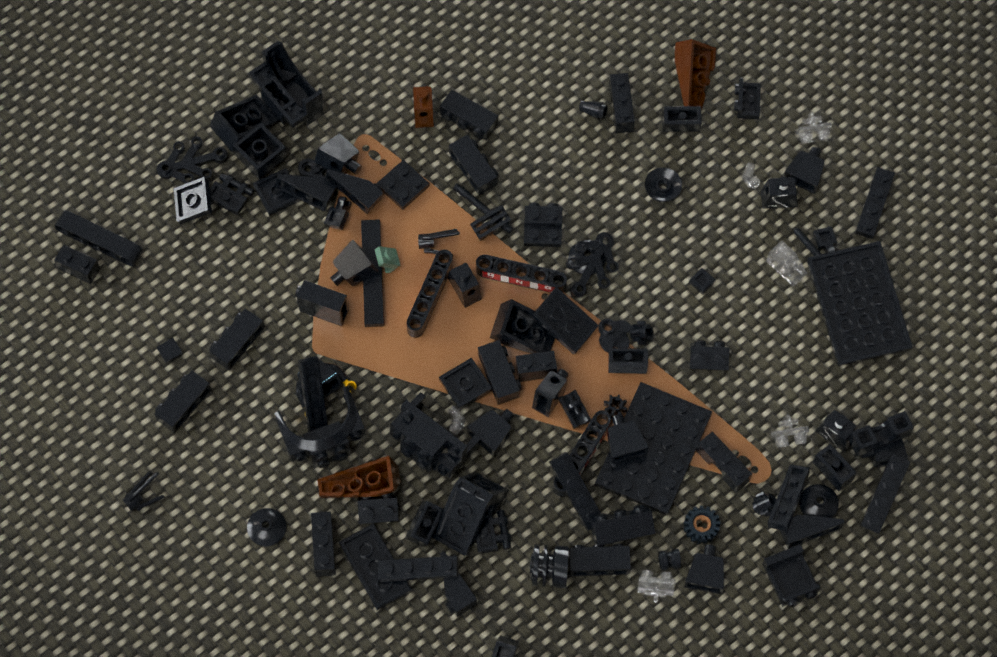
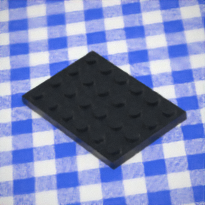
M881 241L807 257V264L838 367L908 351L913 348Z
M640 382L624 420L625 423L630 421L636 422L648 444V453L612 464L609 451L595 481V486L668 515L697 449V444L700 442L712 415V411Z

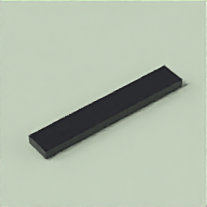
M380 219L361 220L362 250L379 270L363 281L365 327L384 326L382 267H379L375 254V249L381 246Z

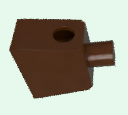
M414 87L415 128L434 127L432 87ZM421 112H427V115L421 116Z

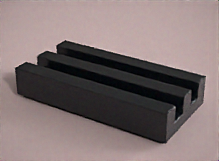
M500 205L470 225L481 241L512 222L503 205ZM497 215V216L494 217L493 219H491V220H489L488 222L484 223L483 225L479 226V225L482 224L483 222H485V221H487L488 219L492 218L493 216ZM503 217L506 218L505 220L501 221L500 223L483 232L482 234L479 233L480 231L491 226Z

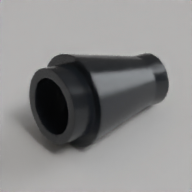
M581 101L579 105V111L598 120L600 118L604 119L607 114L608 106L604 102Z

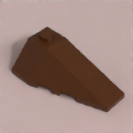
M693 39L675 43V65L684 106H701L702 110L706 97L704 91L706 86L710 84V72L714 71L716 48Z
M390 456L317 479L319 496L321 498L378 497L396 491L401 483L399 467Z

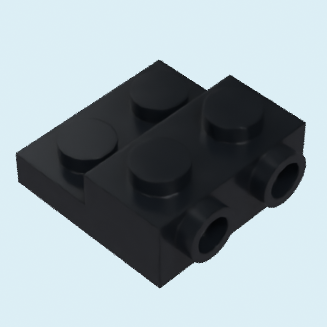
M535 202L525 206L524 246L561 247L563 207H559L556 203L540 206L539 203Z

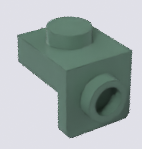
M379 246L375 249L379 267H384L386 273H391L401 266L395 248Z

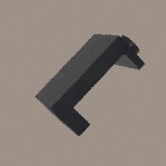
M801 544L764 558L762 563L782 607L786 605L789 607L795 606L800 602L799 600L804 598L807 600L812 599L818 595L817 593L821 588L819 584H816L804 559V550Z

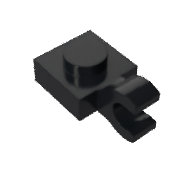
M340 196L336 207H330L324 221L327 227L343 230L349 215L346 210L351 206V201H346V197Z
M832 226L813 231V237L819 250L824 249L825 253L836 251L834 246H837L838 242Z

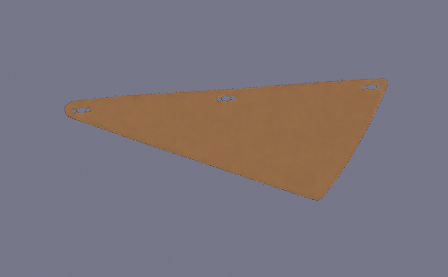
M362 134L354 143V147L359 150L356 162L362 165V168L356 175L350 170H347L344 174L369 180L373 184H377L402 160L372 136ZM368 145L369 150L363 151L362 147ZM370 150L378 152L381 159L379 161L371 159L368 152ZM386 160L387 164L385 166H381L380 161ZM429 182L430 186L404 210L383 192L382 199L368 214L339 190L334 208L340 196L346 197V201H351V206L346 210L349 215L343 230L329 227L320 265L318 285L347 295L349 311L342 326L313 316V351L328 358L447 394L448 392L440 382L439 376L471 357L487 379L478 356V347L495 341L489 337L500 305L513 299L535 311L544 301L541 297L542 294L547 293L549 295L550 293L480 277L476 272V260L480 255L484 254L521 263H529L493 233L480 241L470 225L476 219L431 182ZM380 219L381 247L395 248L401 266L391 273H386L384 267H382L384 326L365 327L363 281L352 286L344 280L337 286L330 277L338 271L333 264V260L350 241L354 240L362 248L361 220ZM485 228L484 230L480 231L479 233L482 234L483 232L487 231L488 229ZM457 229L460 232L459 235L434 239L435 245L431 249L450 251L453 254L452 269L467 263L479 283L482 300L465 308L447 279L424 333L417 338L411 337L407 332L406 322L436 256L433 253H424V249H419L418 234ZM447 259L440 260V262L447 263L449 261ZM482 264L480 267L487 268L488 265ZM501 268L499 271L506 272L507 269ZM520 272V273H518L517 275L522 277V276H525L526 274L523 273V272ZM435 275V276H433V278H434V279H440L441 276H440V275ZM540 276L535 278L538 281L544 280V278ZM432 291L426 293V295L428 296L434 294V292ZM564 292L570 300L599 325L601 320ZM420 308L418 311L425 312L427 309ZM418 324L411 325V328L414 329L420 327ZM608 326L604 328L606 331L611 330ZM598 327L575 354H572L556 338L554 339L551 351L555 353L557 372L559 369H563L569 374L563 396L576 390L591 420L596 412L607 408L604 406V401H609L610 395L617 397L620 394L622 401L627 400L624 407L628 411L640 382L712 411L649 358L647 374L608 373L609 353L605 352L599 344L601 334L598 331ZM629 344V348H635L634 346ZM505 346L508 352L506 358L508 363L512 362L515 373L513 375L516 380L518 379L516 356L531 353ZM544 379L520 382L522 387L520 397L499 405L492 391L474 401L501 410L508 409L514 414L583 434L589 424L586 423L573 429L560 402H558L549 417L534 410L532 404L535 390ZM712 411L701 440L713 431L731 451L737 450L739 452L737 458L745 456L751 461V467L756 466L758 468L757 473H752L750 483L759 484L765 482L770 477L772 471L769 461L752 443ZM599 419L597 421L601 425L607 423L605 419ZM607 434L605 435V437H604V439H603V440H605V441H608ZM695 451L690 463L691 466L722 474L717 466L713 463L709 465Z

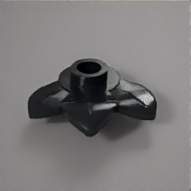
M602 320L598 326V331L601 334L599 338L601 348L609 353L611 347L629 348L630 343L626 333L632 328L631 324L625 320ZM608 326L611 330L606 331L604 328Z

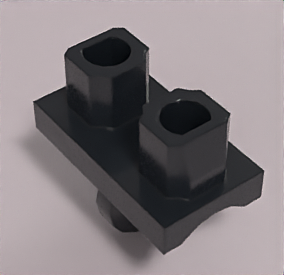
M576 390L558 397L573 429L591 421Z

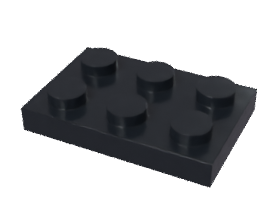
M557 287L552 290L531 315L572 354L579 350L599 326Z

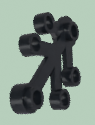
M195 136L192 138V145L182 161L176 162L178 156L185 151L184 144L177 141L173 145L174 150L168 160L162 161L157 165V174L164 179L176 178L184 184L189 183L185 181L187 178H191V181H194L192 174H182L177 171L185 169L201 178L206 177L211 180L212 172L209 168L201 169L195 165L213 160L218 164H222L227 161L228 154L225 148L218 147L212 153L194 157L198 149L203 146L202 139ZM169 167L168 170H166V171L163 170V168Z
M602 232L593 241H580L575 244L574 249L579 254L587 249L596 248L592 255L580 258L571 257L566 261V267L570 270L575 269L577 266L588 264L579 282L572 284L570 287V294L573 297L580 298L585 295V285L594 269L598 278V287L605 289L610 286V280L605 276L600 257L604 253L607 262L606 270L609 273H614L619 269V265L614 261L611 248L614 245V239L611 234ZM603 238L607 239V244L603 243ZM579 244L583 246L582 251L578 248ZM570 260L574 261V267L569 264ZM610 264L615 266L614 270L610 268ZM602 280L606 281V286L602 285ZM577 286L582 288V292L577 291Z

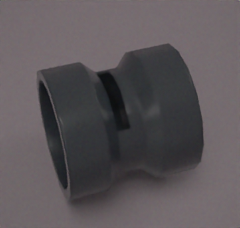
M672 549L670 552L658 551L661 571L672 567L674 569L681 568L679 549Z

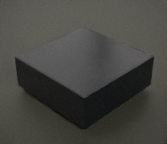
M703 268L689 280V283L702 295L716 282V279Z
M174 338L156 347L166 364L183 355Z

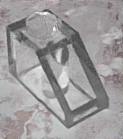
M783 241L779 242L768 253L766 262L793 287L807 275L797 254Z

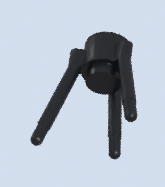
M457 229L418 234L419 249H424V253L437 254L439 250L431 249L435 245L434 239L459 235L460 232Z
M148 471L136 486L125 495L126 497L122 499L131 511L136 509L139 512L144 507L165 497L161 495L142 504L140 503L143 499L139 494L159 475V472H155L147 480L151 475V472Z

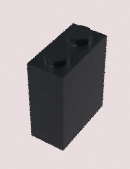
M306 280L303 281L301 286L297 287L295 296L297 297L300 312L339 326L343 325L349 311L347 295Z

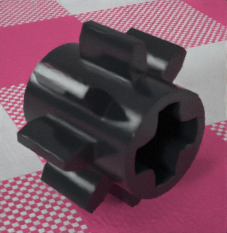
M638 321L637 324L632 325L630 337L633 342H638V345H646V342H651L654 335L651 324H646V321Z
M620 394L617 397L610 395L609 401H604V406L607 407L604 410L611 415V419L622 412L627 413V408L624 407L627 400L622 401Z
M764 491L757 494L752 503L754 511L761 516H770L776 498L772 494H765Z

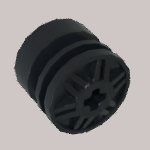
M535 544L530 561L532 586H537L538 578H543L542 587H545L547 579L552 578L553 588H566L569 546L556 545L553 554H549L548 545H545L544 554L539 553L540 544Z

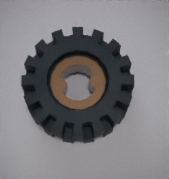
M700 506V508L694 507L693 510L688 512L684 520L683 526L687 538L690 537L692 542L694 540L697 541V544L701 542L707 544L708 541L712 542L720 529L719 516L715 515L716 511H711L708 506L707 508H703L704 506ZM698 521L706 522L707 528H698L696 523Z

